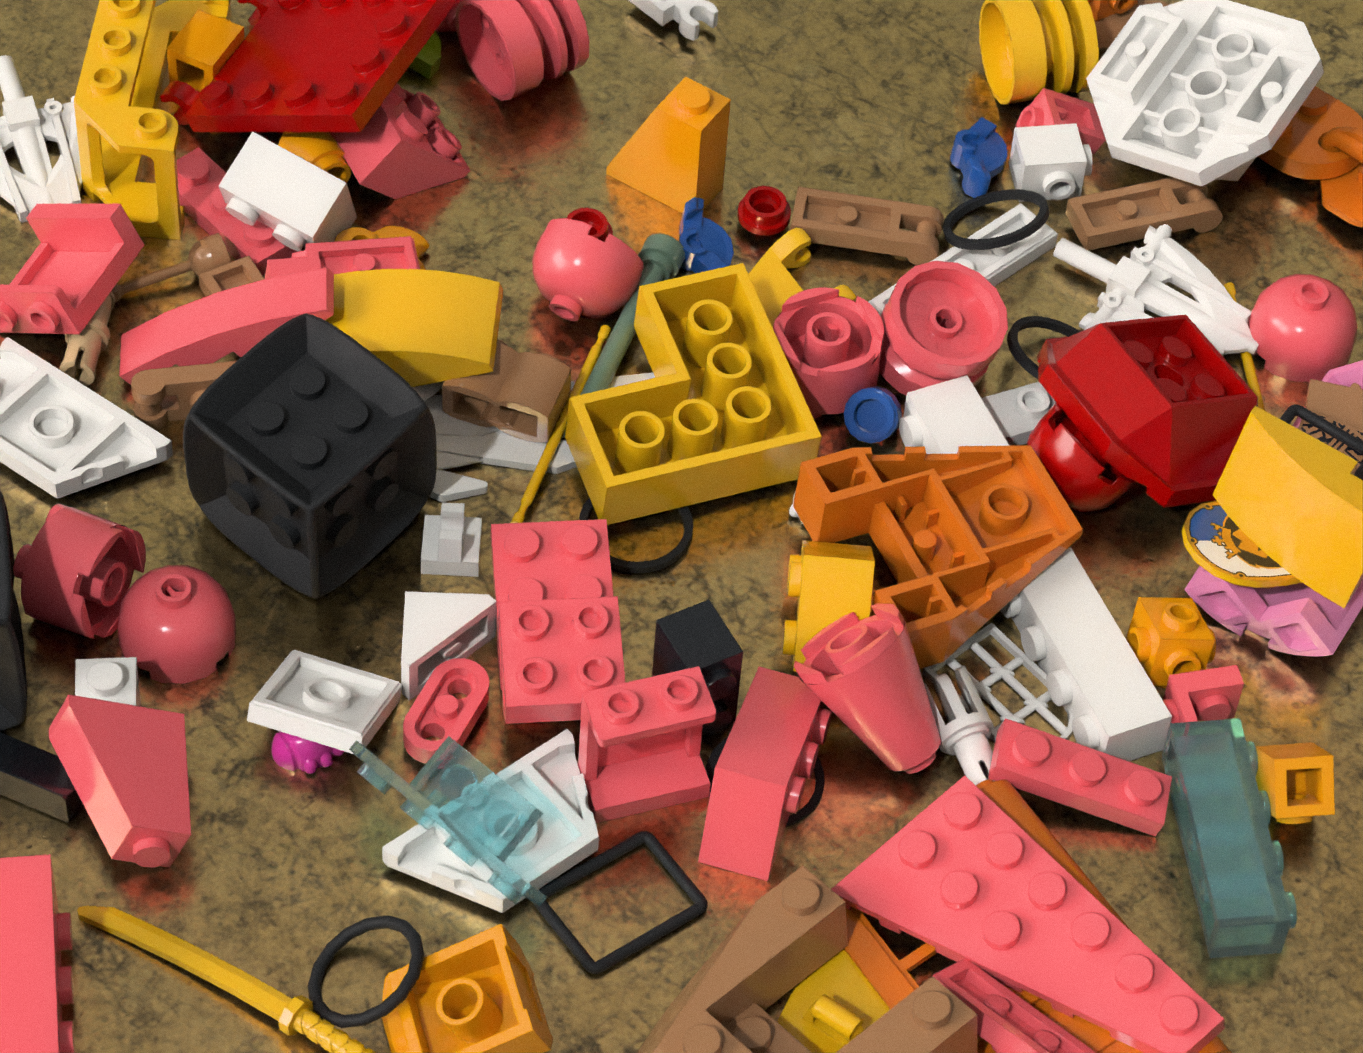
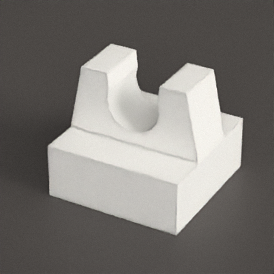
M442 502L441 515H425L421 574L478 577L482 518L465 517L464 503Z

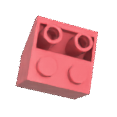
M396 83L361 132H330L345 152L343 157L358 183L393 199L462 179L471 171L459 152L462 149L461 143L440 121L438 115L441 111L438 105L425 93L418 91L416 94L402 89L398 83Z

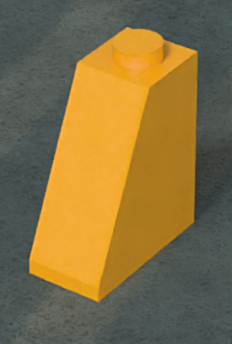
M685 76L654 109L608 164L606 174L680 213H683L685 203L694 197L704 200V210L723 189L731 99Z

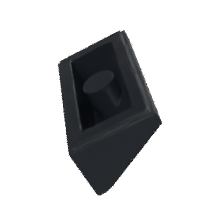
M0 732V794L69 823L82 801L59 757Z

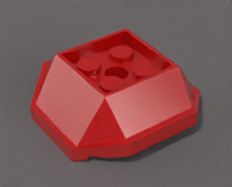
M1186 314L1105 322L1069 337L1046 339L1037 354V362L1039 363L1038 381L1104 460L1125 477L1145 485L1146 494L1163 508L1216 500L1212 494L1250 412L1255 406L1258 407V398Z

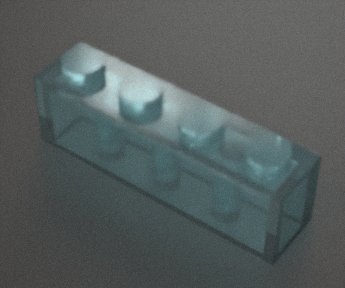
M1240 718L1170 723L1161 758L1165 774L1172 776L1170 795L1209 958L1281 953L1289 929L1296 926L1297 908L1293 893L1285 892L1282 884L1283 852L1278 840L1271 841L1268 829L1271 817L1269 797L1265 790H1258L1255 778L1258 770L1255 744L1253 741H1246Z

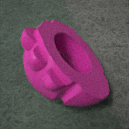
M280 731L275 733L271 748L273 760L279 766L291 771L300 769L308 774L315 773L319 767L331 766L333 764L332 758L344 753L342 750Z

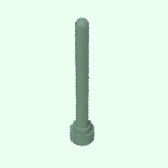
M656 233L646 239L638 255L644 263L640 282L633 295L625 304L580 395L608 389L636 333L633 326L639 286L672 279L677 275L685 259V252L682 244L675 238L666 234Z

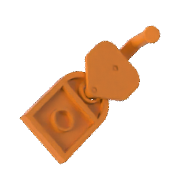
M1315 86L1272 149L1257 157L1287 175L1301 179L1320 180L1323 207L1347 223L1363 227V119L1354 109Z

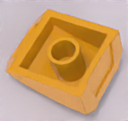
M502 924L424 957L420 977L407 998L387 1016L382 1017L391 1053H545L551 1050L553 1036L549 1030L534 981V973L519 943ZM409 964L386 975L382 1002L398 988L408 971Z

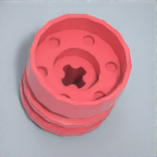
M462 0L456 9L457 34L467 63L479 83L490 95L501 101L511 100L539 87L543 78L546 80L556 79L562 76L564 72L584 66L589 57L590 41L586 22L576 0Z

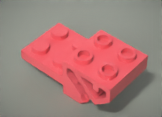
M607 519L491 524L490 537L494 594L497 601V654L505 723L581 720L582 692L626 683L618 596H613Z

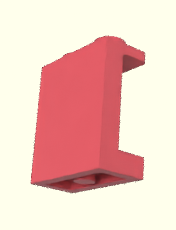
M36 204L26 219L41 243L9 285L0 284V333L80 334L144 247V243L121 204Z
M699 666L582 692L578 767L580 774L583 773L588 791V806L590 811L593 812L596 823L709 797L711 783L700 757L703 724L715 721L716 708Z

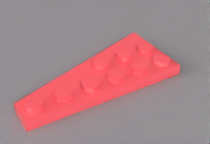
M963 776L831 889L846 902V909L851 910L854 907L877 918L879 924L898 934L902 931L934 946L937 953L953 961L959 962L966 958L1001 984L1020 993L1025 990L1050 1002L1053 1009L1071 1018L1077 1015L1110 1031V1037L1143 1053H1198L1225 1029L1224 1018L966 776Z

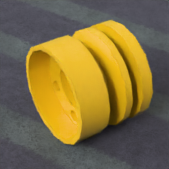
M985 0L981 7L979 43L982 64L993 96L1000 104H1013L1034 100L1043 88L1065 95L1068 91L1071 93L1090 91L1086 78L1099 62V47L1096 25L1087 0Z

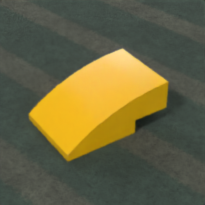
M376 269L334 274V315L325 321L356 340L398 373L412 387L493 372L504 289L500 282L436 270Z
M1255 406L1250 412L1212 495L1232 521L1265 554L1320 595L1342 608L1346 607L1363 580V480L1352 475L1358 461Z

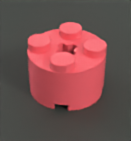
M828 287L812 288L801 291L787 299L782 305L780 314L774 321L773 330L814 419L821 415L844 413L846 403L854 393L863 388L877 385L884 336L882 319L868 301L857 295L856 301L840 297L839 289Z
M62 504L54 505L32 545H24L17 553L14 561V576L22 579L21 599L24 612L32 618L84 637L94 639V635L102 638L112 635L118 629L121 601L130 589L134 570L144 573L146 562L145 543L138 531L129 529L124 525Z

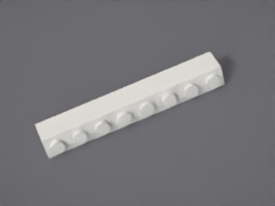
M968 375L907 393L904 415L899 419V432L906 447H925L926 454H957L959 446H1010ZM1069 547L1000 611L1006 618L1011 617L1021 633V642L1026 656L1032 662L1037 661L1040 668L1047 674V688L1053 702L1057 706H1063L1066 713L1069 709L1074 717L1072 727L1078 744L1126 761L1162 751L1172 715L1072 548Z

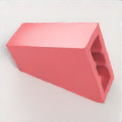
M68 694L49 727V740L111 859L134 862L139 866L148 868L159 866L170 868L191 836L184 714Z

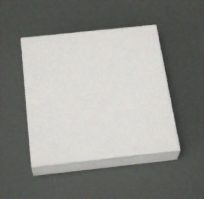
M292 650L249 703L247 721L360 756L399 703L403 684L399 683V681Z

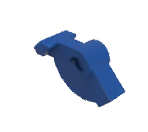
M983 117L969 130H961L956 134L950 155L951 163L956 168L961 169L964 193L972 198L987 194L991 178L1002 171L1008 156L1006 143L995 132L997 125Z
M696 197L685 203L679 224V242L682 244L685 252V259L681 268L693 271L695 274L730 266L734 254L731 238L721 226L703 217L704 200Z

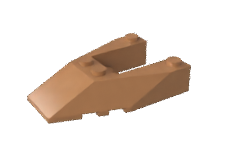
M800 867L754 903L669 1005L637 1053H811L764 1010L848 946L846 902L806 867ZM932 976L836 1053H978L977 1014Z

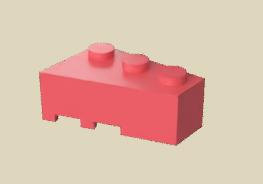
M758 667L715 766L698 859L699 863L768 881L788 818L791 813L796 814L805 787V778H811L818 755L819 744L824 745L832 718V711L823 708L824 703L801 681L800 677Z
M51 854L0 858V1053H75L73 1021H62V1005L74 1004L72 966L61 967V951L73 949L71 913H59Z

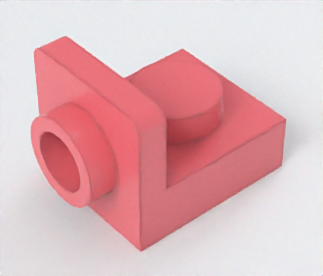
M1043 88L1033 102L1021 112L1016 123V127L1077 123L1082 144H1089L1092 154H1095L1106 141L1093 103Z
M1237 665L1169 675L1163 702L1172 715L1168 734L1171 736L1177 754L1190 752L1197 723L1212 725L1235 717L1244 686Z

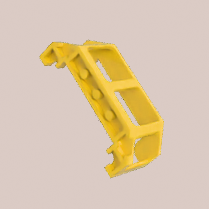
M99 0L74 97L83 191L94 202L100 199L104 204H121L139 236L181 240L185 216L184 206H180L176 162L179 128L174 116L164 110L157 109L168 64L167 47L198 9L230 20L231 1L168 0L155 7L156 0ZM146 156H149L154 162L156 183L140 182Z

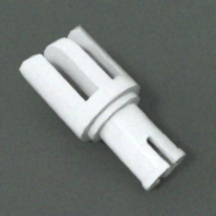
M964 665L955 669V675L960 692L970 711L969 714H967L949 676L946 673L936 676L933 679L934 687L942 710L948 720V724L945 725L926 683L924 685L940 734L941 744L939 748L941 752L956 755L965 776L973 784L977 785L984 780H988L993 755L988 739L991 736L994 725Z

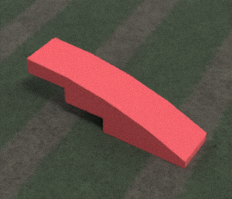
M326 267L271 277L220 291L167 311L121 334L119 377L131 385L134 375L143 370L169 368L175 364L178 366L214 363L232 352L242 357L276 328L299 315L307 313L326 320L334 315V273Z

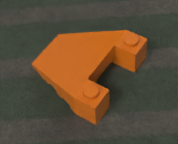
M1031 445L959 446L957 454H926L925 447H905L904 454L872 455L871 447L849 448L801 462L793 503L794 509L813 541L836 543L869 533L898 583L876 590L872 605L880 603L893 604L900 611L909 632L919 669L942 663L1078 540L1083 531L1082 526ZM871 608L870 617L875 615V613H874V611L872 610V608Z

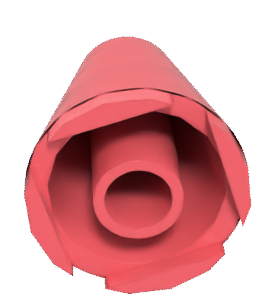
M893 604L871 605L875 613L874 616L859 621L855 612H852L823 628L801 649L806 660L803 664L795 661L794 668L801 681L891 771H905L908 774H913L925 769L935 760V752L941 744V738L904 617Z

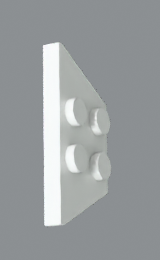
M9 337L2 341L0 346L1 463L58 499L166 461L173 455L172 440Z
M568 729L564 730L382 847V861L390 868L501 913L598 850L599 834L593 812L590 811L588 806V791L583 773L580 774L573 734Z

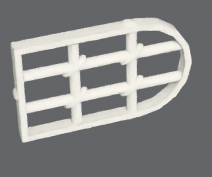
M990 623L971 636L944 662L923 669V675L934 684V677L939 676L936 673L937 670L947 664L955 671L956 668L962 666L955 658L968 649H972L991 667L990 672L992 674L981 682L976 680L970 673L969 675L978 694L1001 715V721H1004L1006 718L1024 725L1025 721L1023 719L1036 710L1061 734V738L1069 740L1071 737L1074 717L1069 709L1067 712L1069 723L1066 727L1047 709L1049 707L1047 702L1051 700L1049 692L1046 691L1036 698L1013 677L1015 676L1013 670L1021 665L1025 666L1046 687L1047 674L1037 664L1030 661L1026 654L993 623ZM992 635L1015 659L1002 666L979 642ZM1000 679H1003L1025 700L1023 702L1026 706L1014 714L990 693L992 691L990 686ZM961 694V695H959V698H960V700H961V702H962V704H963V706H964V708H965L967 714H969L970 711H969L968 706H967V704H966V702H965V700H964V698H963V696H962V694ZM1003 722L994 727L989 738L993 742L996 741L997 731Z

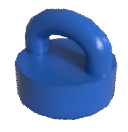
M877 386L866 387L854 393L847 401L844 410L845 425L850 434L859 441L867 443L881 442L892 436L899 427V419L902 418L901 405L896 396L889 390Z

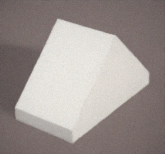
M405 591L401 683L403 684L402 694L408 700H411L421 692L432 672L439 664L454 658L466 659L496 636L497 601L489 594Z

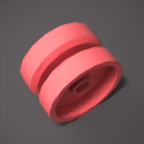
M932 261L914 266L898 280L888 303L880 315L884 325V336L879 372L891 386L903 395L968 375L976 388L985 375L989 364L999 351L1008 330L1007 309L997 289L979 272L959 263Z

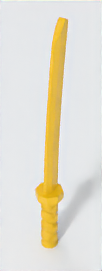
M81 906L77 909L78 918L81 921L135 944L229 992L277 1020L279 1030L288 1036L295 1035L298 1032L305 1034L309 1040L315 1044H320V1047L329 1053H377L369 1047H364V1044L357 1039L350 1038L346 1032L340 1028H335V1025H332L326 1019H321L319 1015L313 1012L312 1001L303 995L294 996L292 999L230 963L117 908Z

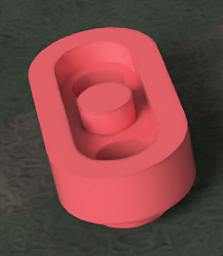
M454 658L444 661L434 669L403 722V743L406 751L412 758L426 764H440L451 760L459 753L489 701V677L486 670L480 664L465 658ZM462 693L467 695V697L457 699L452 695ZM438 737L440 740L430 741L426 740V738Z

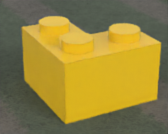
M802 540L801 555L790 554L787 578L788 597H797L798 608L796 620L785 619L782 654L793 655L794 672H796L794 668L795 661L803 664L806 660L801 649L823 628L852 612H855L859 621L870 617L875 566L871 546Z

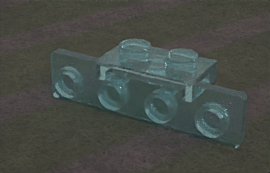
M450 736L442 743L411 783L356 740L349 750L364 762L357 770L364 779L383 794H386L393 786L407 798L400 806L407 815L426 830H429L435 822L450 834L443 844L471 867H473L478 859L490 867L494 873L487 881L513 903L517 904L522 896H525L539 907L547 896L508 865L505 860L544 814Z

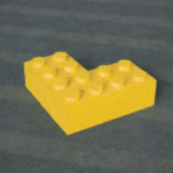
M744 263L639 286L633 327L655 378L573 396L569 399L565 439L598 519H607V525L797 480L801 462L817 458L822 437Z

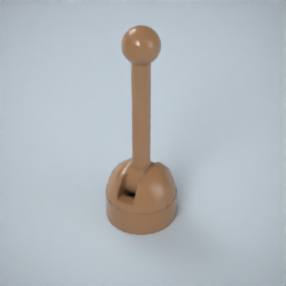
M216 233L195 242L189 251L187 261L120 284L117 283L112 289L115 295V303L122 298L123 294L189 271L199 275L230 263V257L221 235Z

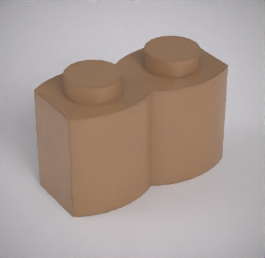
M497 339L493 372L444 381L442 385V411L453 418L478 426H495L506 434L522 440L539 443L548 442L571 393V368L550 354L518 353L506 343Z

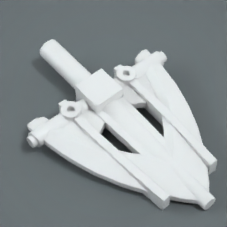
M8 55L0 56V88L5 100L2 102L3 116L0 117V196L14 206L20 222L24 223L27 222L26 217L36 204H81L80 190L83 184L74 108L75 96L71 97V102L64 104L54 100V98L46 99L44 108L37 109L33 96L25 97L13 58ZM45 140L57 142L61 155L53 169ZM13 146L23 173L8 165L4 152Z
M1164 224L1160 225L1157 229L1149 226L1144 237L1146 245L1141 248L1134 247L1130 259L1123 256L1117 265L1065 238H1061L1056 245L1053 253L1054 257L1107 284L1106 292H1102L1098 297L1097 307H1099V310L1096 314L1090 312L1085 315L1079 322L1078 327L1086 330L1105 322L1154 318L1145 314L1144 309L1161 317L1186 314L1223 358L1224 354L1249 352L1255 355L1257 353L1259 344L1253 339L1248 326L1252 311L1235 302L1226 288L1191 252L1170 238L1172 232L1170 226ZM1170 282L1193 295L1196 301L1165 285V283Z

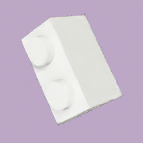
M253 131L219 184V189L227 204L225 209L232 216L251 226L257 220L274 230L272 235L279 242L295 251H301L306 243L333 242L336 236L344 229L350 228L357 218L346 182Z

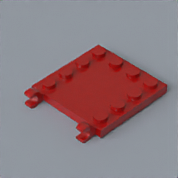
M237 0L240 4L249 3L256 7V10L248 19L250 25L254 27L213 80L200 92L185 82L173 81L166 87L159 98L162 102L178 104L180 107L174 113V118L177 120L178 125L189 124L193 132H361L457 0Z

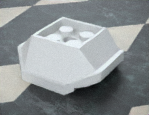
M1183 0L1164 7L1161 3L1139 5L1086 80L1112 158L1202 187L1213 180L1238 181L1257 156L1272 149L1322 77L1324 71L1321 58L1314 47L1304 22L1229 0Z

